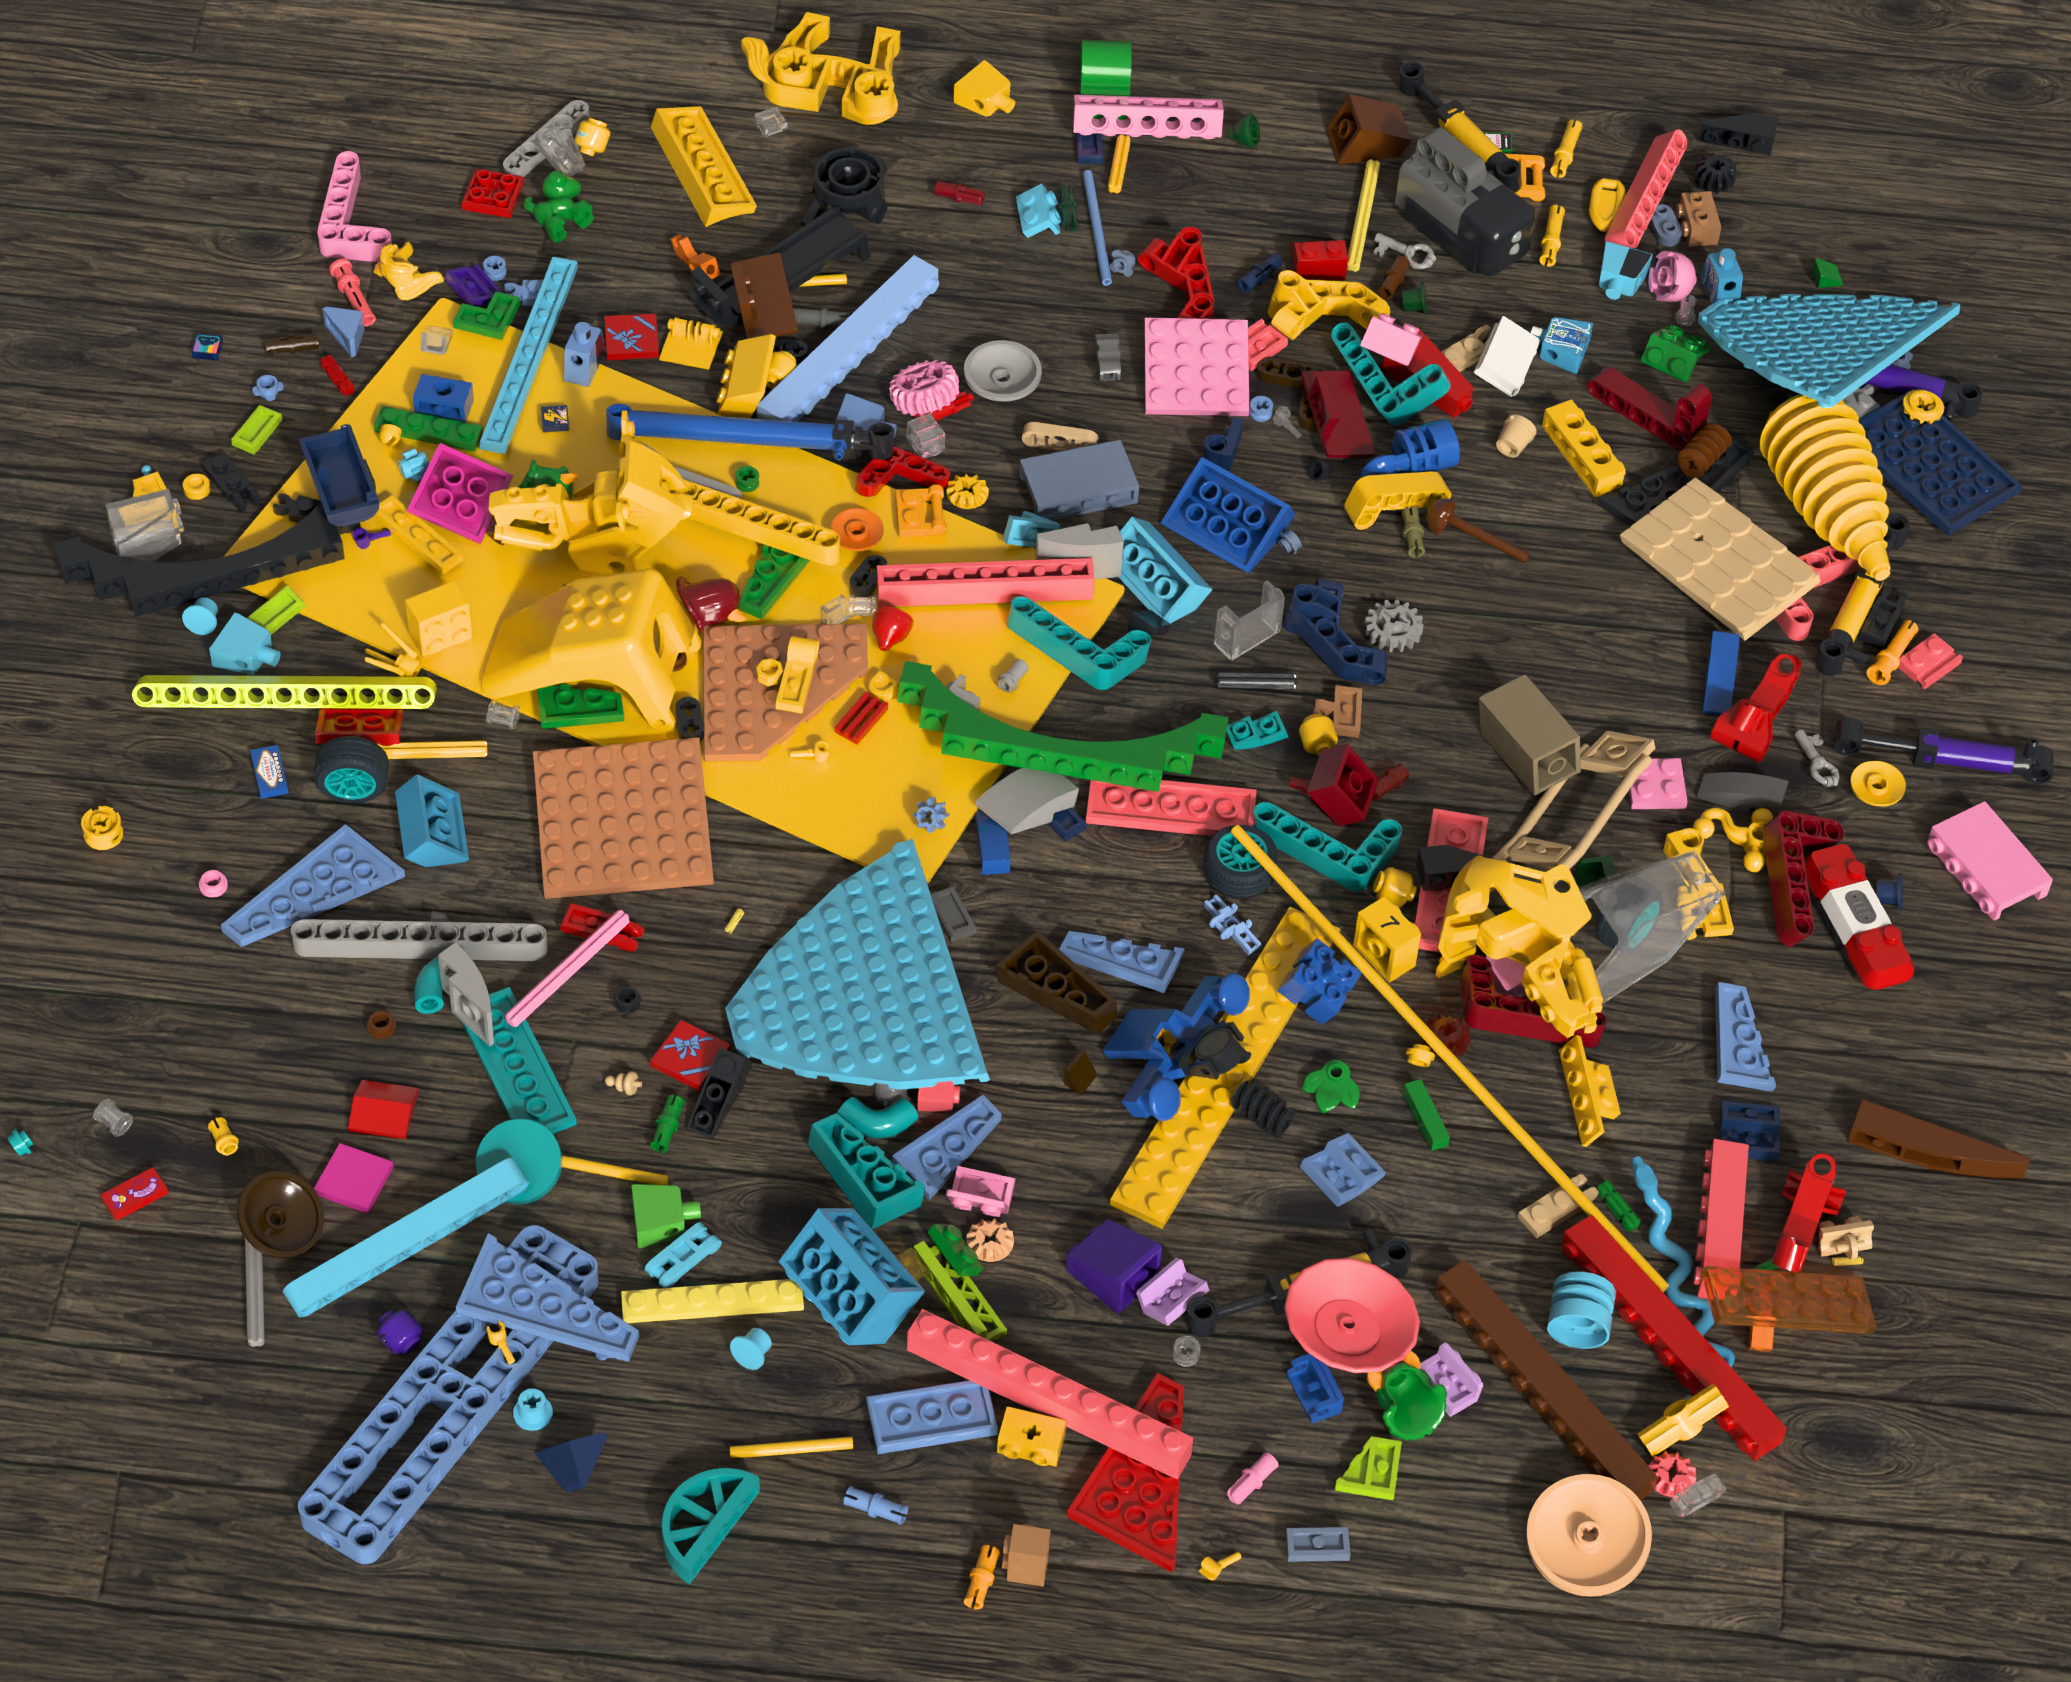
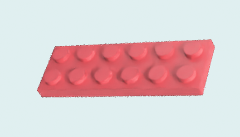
M1091 780L1086 823L1212 836L1226 826L1238 824L1254 825L1253 811L1257 790L1161 780L1160 791L1156 792Z
M1434 808L1427 847L1449 845L1483 855L1488 817ZM1421 886L1415 925L1421 933L1419 949L1440 952L1438 949L1439 934L1451 888L1441 891H1423Z

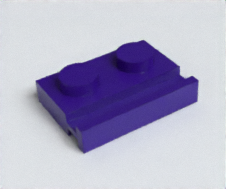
M474 264L473 268L465 266L446 271L444 279L468 305L480 308L489 305L495 291L503 293L478 264Z

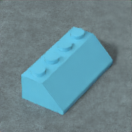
M1131 517L1122 528L1120 534L1124 543L1121 576H1119L1122 582L1149 610H1152L1170 624L1195 611L1212 591V588L1150 522Z

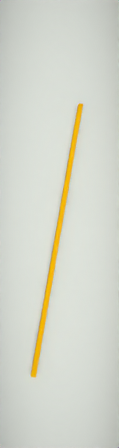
M1236 825L1231 830L1233 836L1588 1216L1592 1214L1660 1290L1664 1292L1669 1287V1284L1240 825Z

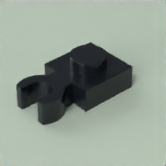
M279 494V503L284 505L274 504L273 511L274 514L279 516L289 515V521L298 523L309 515L321 501L298 495L296 500H292L287 494Z

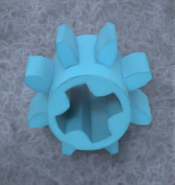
M416 449L401 453L403 459L398 461V466L404 479L411 478L412 482L422 480L429 466L425 453L423 451L417 453Z

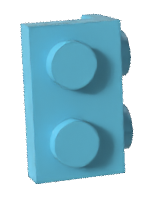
M1040 184L1016 196L1022 232L1027 238L1047 228H1050L1055 235L1061 233L1059 227L1061 218L1055 207L1058 202L1052 191L1048 192L1043 184Z

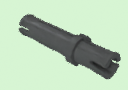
M793 308L797 324L816 325L827 329V326L839 327L851 316V312L828 311V308H822V310Z

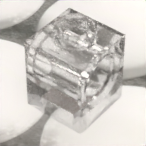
M931 413L907 422V440L918 456L926 459L945 451V432Z

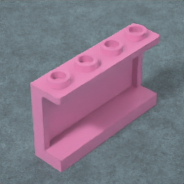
M1985 801L1933 826L1927 841L1931 852L1942 860L1947 870L1959 880L1964 890L1971 894L1981 910L1988 914L1993 921L1999 919L2003 909L2031 895H2034L2038 900L2047 896L2053 879Z

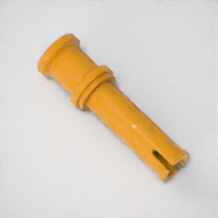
M1905 620L1888 647L1877 654L1876 663L1867 669V676L1874 684H1887L1890 680L1891 672L1899 667L1900 656L1918 632V626L1915 622L1908 629L1912 621Z

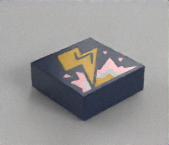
M567 405L541 407L543 432L569 431Z

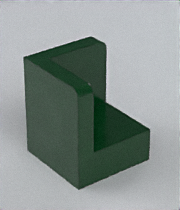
M1611 856L1583 858L1577 862L1575 879L1583 898L1611 895L1613 893L1617 875Z

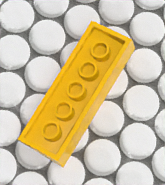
M702 107L656 109L651 129L704 226L707 227L737 215L754 213L757 205Z

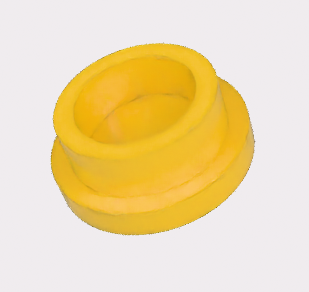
M1414 1044L1413 1048H1408L1406 1051L1408 1056L1407 1062L1415 1066L1429 1067L1431 1061L1435 1058V1054L1430 1052V1047Z

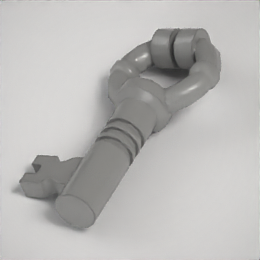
M1379 232L1374 239L1375 242L1379 243V247H1376L1373 252L1374 255L1379 253V257L1382 258L1385 254L1384 251L1390 248L1408 258L1413 269L1431 268L1436 260L1434 251L1427 244L1408 246ZM1416 250H1423L1428 253L1422 263L1412 260Z
M1804 730L1797 731L1794 736L1811 761V776L1824 787L1837 786L1839 782L1838 769L1827 762L1824 757H1821L1813 746L1822 745L1823 741L1822 739L1819 740V734L1812 737L1807 736ZM1823 767L1827 768L1833 776L1822 777L1817 770Z

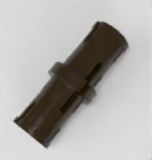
M317 332L304 335L290 333L288 336L265 338L267 355L287 352L296 354V351L319 349Z

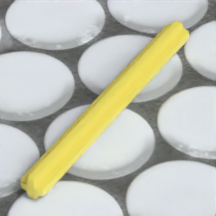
M1370 159L1366 164L1348 253V271L1357 272L1360 268L1380 163L1377 160L1373 161Z

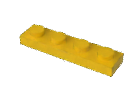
M393 495L379 503V510L373 517L442 575L463 561V554L422 519L408 513V508Z

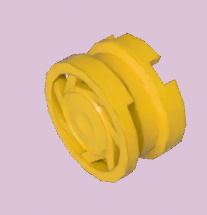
M99 806L97 810L92 811L90 809L81 820L86 844L97 850H107L119 844L123 838V828L119 813L114 812L113 808L108 806Z

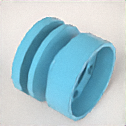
M1569 1272L1560 1275L1555 1280L1553 1287L1552 1306L1547 1327L1550 1336L1557 1342L1573 1348L1591 1349L1603 1346L1609 1341L1611 1331V1314L1613 1313L1616 1295L1613 1284L1604 1277L1593 1273Z

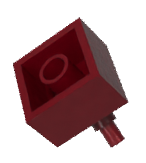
M1348 744L1321 750L1312 779L1307 778V780L1292 776L1289 787L1303 791L1302 794L1307 795L1328 818L1340 827L1365 820L1379 778Z

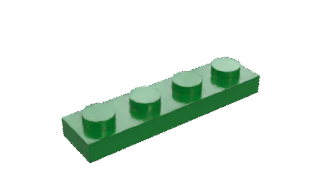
M386 406L381 407L374 423L375 432L380 433L382 425L391 424L402 430L401 437L438 445L441 443L448 447L476 452L483 435V426Z

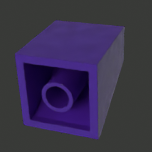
M1107 1219L1101 1226L1096 1225L1093 1227L1083 1242L1080 1244L1076 1243L1069 1249L1066 1255V1271L1119 1314L1138 1297L1137 1290L1159 1272L1162 1246L1143 1235Z

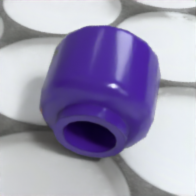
M390 1310L380 1318L379 1323L381 1326L378 1329L377 1336L391 1353L407 1355L422 1342L420 1337L422 1327L408 1311L400 1310L395 1313L393 1310Z

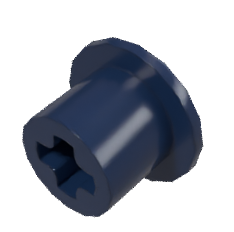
M1899 874L1898 879H1878L1877 898L1880 903L1898 904V909L1902 910L1904 897L1903 874Z

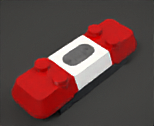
M1839 844L1814 851L1805 857L1810 899L1852 976H1858L1864 986L1873 990L1887 988L1911 980L1915 968L1909 953L1901 941V931L1892 925L1865 876V866L1856 860L1850 847L1846 844Z

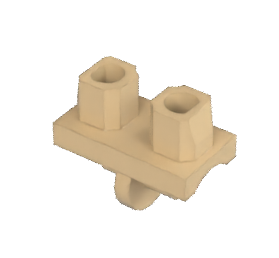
M1859 1216L1849 1217L1843 1225L1835 1226L1831 1221L1820 1222L1818 1252L1821 1257L1845 1253L1847 1258L1852 1260L1857 1258L1858 1251L1872 1249L1871 1235L1874 1230L1872 1221H1862Z

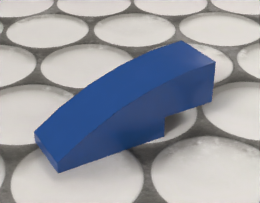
M1713 631L1704 688L1702 710L1704 714L1720 716L1731 708L1740 635L1718 631Z
M983 811L975 812L982 875L1010 873L1011 859L1007 830Z

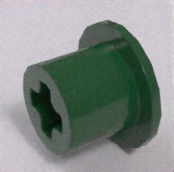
M1420 282L1419 288L1402 290L1405 312L1423 310L1424 315L1428 314L1424 282Z

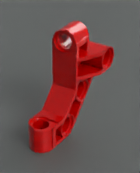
M1186 227L1179 232L1170 245L1161 239H1153L1140 253L1138 262L1147 271L1185 292L1187 304L1177 318L1213 319L1214 297L1202 247L1201 231L1195 227Z
M1789 653L1780 654L1775 660H1772L1763 680L1752 696L1739 700L1738 703L1718 717L1710 739L1732 750L1737 747L1738 753L1760 763L1773 740L1772 722L1788 700L1801 673L1802 666L1799 657ZM1785 658L1791 660L1793 665L1789 673H1785L1781 668V663Z
M1828 1152L1815 1154L1808 1161L1804 1174L1792 1169L1789 1171L1781 1195L1794 1203L1772 1259L1773 1264L1793 1272L1801 1271L1822 1213L1834 1215L1839 1213L1847 1189L1833 1184L1837 1173V1163L1833 1155ZM1826 1158L1829 1160L1831 1170L1826 1174L1817 1172L1814 1166L1817 1159Z

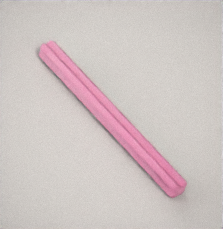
M622 910L616 911L505 1014L506 1022L512 1027H517L629 923L627 913H624Z

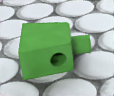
M632 1185L638 1248L675 1240L685 1233L684 1220L701 1218L700 1202H682L680 1187Z

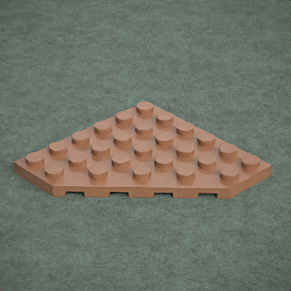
M867 624L705 626V762L761 761L768 755V751L777 743L780 745L794 734L795 729L804 721H810L821 712L822 706L831 699L834 701L849 689V684L854 680L865 676L868 673ZM791 636L819 640L818 657L803 714L776 709V699L781 681L777 685L766 686L758 682L756 675V666L760 661L770 658L781 662L784 673Z

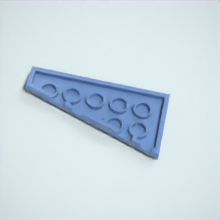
M345 824L222 923L221 930L240 947H243L288 928L299 920L309 919L405 877V870Z
M489 1233L456 1305L457 1314L498 1325V1321H501L505 1327L627 1362H629L639 1338V1330L611 1312L606 1313L594 1305V1301L585 1295L582 1297L572 1291L571 1286L539 1265L529 1263L511 1247L506 1248L498 1243L497 1238Z

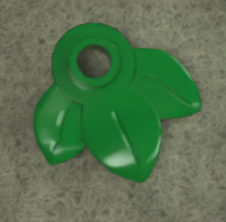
M1331 1060L1324 1065L1322 1070L1311 1072L1304 1080L1302 1090L1307 1093H1316V1103L1322 1114L1335 1108L1340 1101L1351 1109H1355L1359 1101V1087L1350 1078V1069L1343 1061ZM1337 1069L1341 1072V1076L1334 1077L1331 1075V1071Z

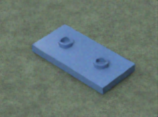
M970 1380L866 1397L877 1454L998 1435V1427L989 1389Z

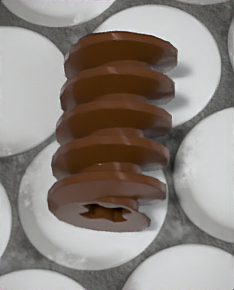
M1706 424L1690 443L1679 452L1677 460L1681 470L1689 477L1701 478L1704 475L1703 473L1708 471L1709 467L1726 451V448L1732 445L1731 435L1718 424Z

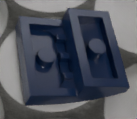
M1722 1101L1720 1110V1140L1748 1144V1158L1778 1161L1780 1155L1779 1131L1781 1126L1779 1106Z

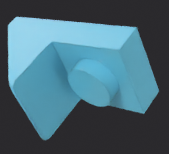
M1027 511L1023 512L1022 517L1009 515L1002 540L1010 545L1036 547L1037 534L1058 530L1060 524Z

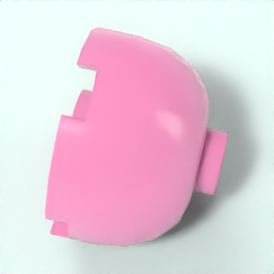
M1662 251L1656 256L1659 260L1655 268H1650L1649 290L1656 294L1657 301L1678 302L1687 297L1696 284L1695 268L1692 261L1685 255L1678 252Z

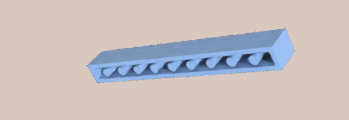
M913 255L757 405V419L798 422L805 414H809L816 403L826 398L830 390L837 383L840 384L853 368L855 369L859 366L861 360L868 353H872L884 338L886 339L890 336L892 330L899 323L902 324L914 309H918L921 306L923 300L929 294H933L939 286L938 268Z

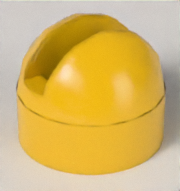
M384 424L381 426L379 433L380 441L388 447L395 446L400 440L402 430L395 425Z

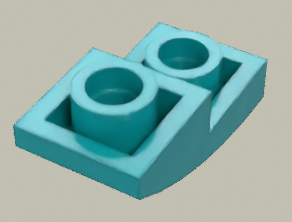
M1277 711L1254 721L1251 720L1250 716L1227 725L1226 730L1235 750L1255 748L1288 738Z

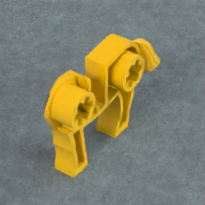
M809 12L805 13L799 25L786 36L781 46L770 55L764 40L754 37H745L741 40V49L746 56L750 71L757 79L763 82V92L766 98L776 105L818 112L827 88L830 85L846 89L842 98V117L864 125H872L893 117L898 110V101L894 92V82L891 74L892 62L900 51L901 31L877 26L870 64L837 56L812 54L830 36V17Z

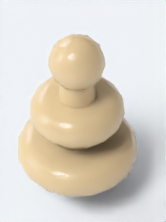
M634 1071L628 1072L627 1075L620 1073L616 1078L613 1076L605 1078L607 1086L615 1085L618 1091H625L629 1096L634 1095L638 1087H642V1082L639 1081L638 1075Z

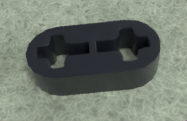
M880 555L868 556L853 573L849 580V592L854 598H869L877 589V565H887L884 557Z
M692 697L681 698L676 703L679 739L699 738L701 743L704 737L700 703ZM685 709H690L691 716H686ZM693 726L694 734H689L688 727Z

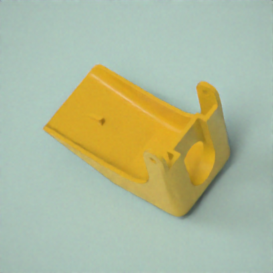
M646 568L580 578L503 620L482 677V690L486 696L498 699L559 683L587 679L604 680L628 692L651 727L659 731H671L675 726L676 720L669 708L675 692V687L670 677L678 653L696 652L700 649L702 641L662 574L656 569ZM655 618L660 631V649L658 654L653 640Z

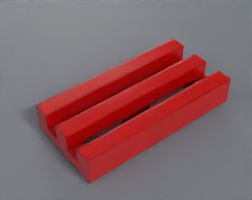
M865 691L835 726V733L858 745L886 713L888 703L885 701L883 703L879 702V698L876 696L871 698L870 693ZM874 708H876V711H875V712L870 716V718L863 724V726L856 732V734L853 735L852 733L854 732V730H855L859 725H861V724L864 722V720H865V718L867 717V715H868Z

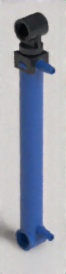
M613 404L606 409V433L609 438L614 440H621L622 411H627L629 421H634L635 436L833 450L832 456L837 460H841L843 457H851L853 444L854 452L861 453V449H868V454L875 459H887L894 454L895 431L891 425L886 423L873 424L869 427L868 431L863 430L862 426H856L855 433L853 434L854 421L835 419V425L641 411L632 410L630 406L625 404Z

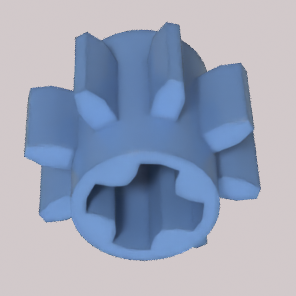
M935 797L928 798L927 803L925 801L918 802L917 806L920 809L917 813L913 814L918 821L917 827H927L928 833L934 832L936 827L938 829L945 828L946 825L943 821L946 817L950 816L949 813H946L944 807L946 803H936Z

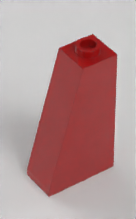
M1419 329L1418 334L1422 335V339L1410 364L1407 366L1384 356L1382 372L1401 384L1430 364L1439 365L1449 378L1451 387L1444 396L1432 404L1451 417L1456 418L1461 412H1466L1471 407L1473 402V386Z

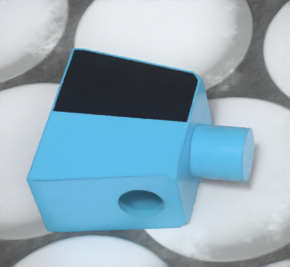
M1606 241L1599 287L1606 290V295L1610 299L1616 300L1620 298L1621 294L1633 296L1649 273L1653 254Z

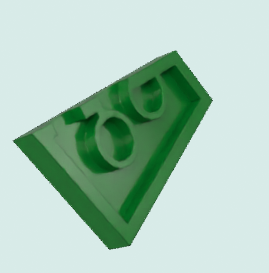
M562 683L560 686L551 685L537 689L541 729L624 721L621 693L588 688L585 691L572 689L571 685Z

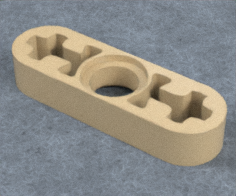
M1039 422L1027 423L1022 434V441L1027 446L1055 451H1067L1079 447L1097 445L1099 439L1095 432L1088 429ZM1061 436L1064 437L1066 440L1060 441L1055 439L1054 437Z

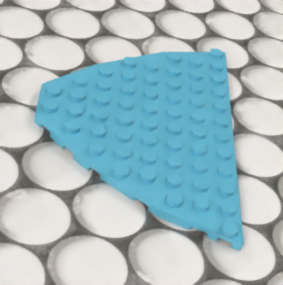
M1781 294L1779 298H1771L1767 300L1766 296H1749L1745 300H1737L1733 302L1732 298H1721L1699 313L1698 323L1723 350L1744 363L1745 368L1753 369L1781 387L1788 388L1818 401L1817 405L1819 407L1831 408L1958 315L1960 304L1951 303V307L1937 306L1938 301L1932 300L1915 304L1911 298L1884 295H1869V299L1856 300L1854 295L1813 294V296H1805L1802 299L1800 294Z
M913 839L896 843L892 851L842 881L766 953L725 1008L735 1047L740 1056L748 1059L750 1056L760 1059L763 1064L778 1069L785 1067L794 1070L795 1074L803 1077L816 1079L819 1075L829 1077L830 1081L868 1086L880 1083L887 1084L889 1088L899 1090L934 1087L938 1082L953 1081V1084L956 1085L965 1084V1080L979 1078L980 1082L990 1080Z

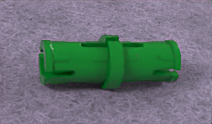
M668 1095L663 1112L656 1119L657 1128L650 1142L651 1149L659 1152L660 1146H662L661 1153H666L673 1133L678 1130V1119L685 1104L684 1099L676 1095L675 1101L672 1102L674 1095Z

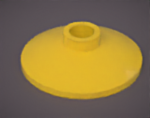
M1868 761L1860 764L1854 769L1850 780L1854 794L1863 802L1873 806L1882 807L1897 803L1903 797L1906 789V782L1901 772L1894 766L1881 761Z

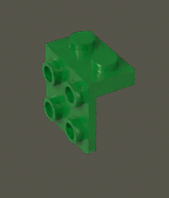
M1669 325V327L1666 326L1651 334L1640 362L1679 380L1688 382L1698 358L1710 352L1711 346L1706 344L1704 338L1695 335L1691 337L1684 334L1682 328Z

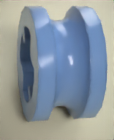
M490 256L484 260V272L492 281L502 280L506 276V262L502 257Z
M1265 396L1254 397L1250 402V417L1258 422L1269 420L1273 410L1272 400Z

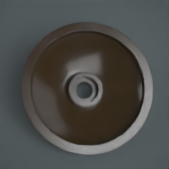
M270 1171L260 1174L245 1186L237 1204V1219L242 1234L256 1250L273 1258L287 1259L305 1253L317 1242L323 1230L324 1211L318 1194L304 1179L285 1171ZM270 1217L276 1219L277 1225L271 1223Z

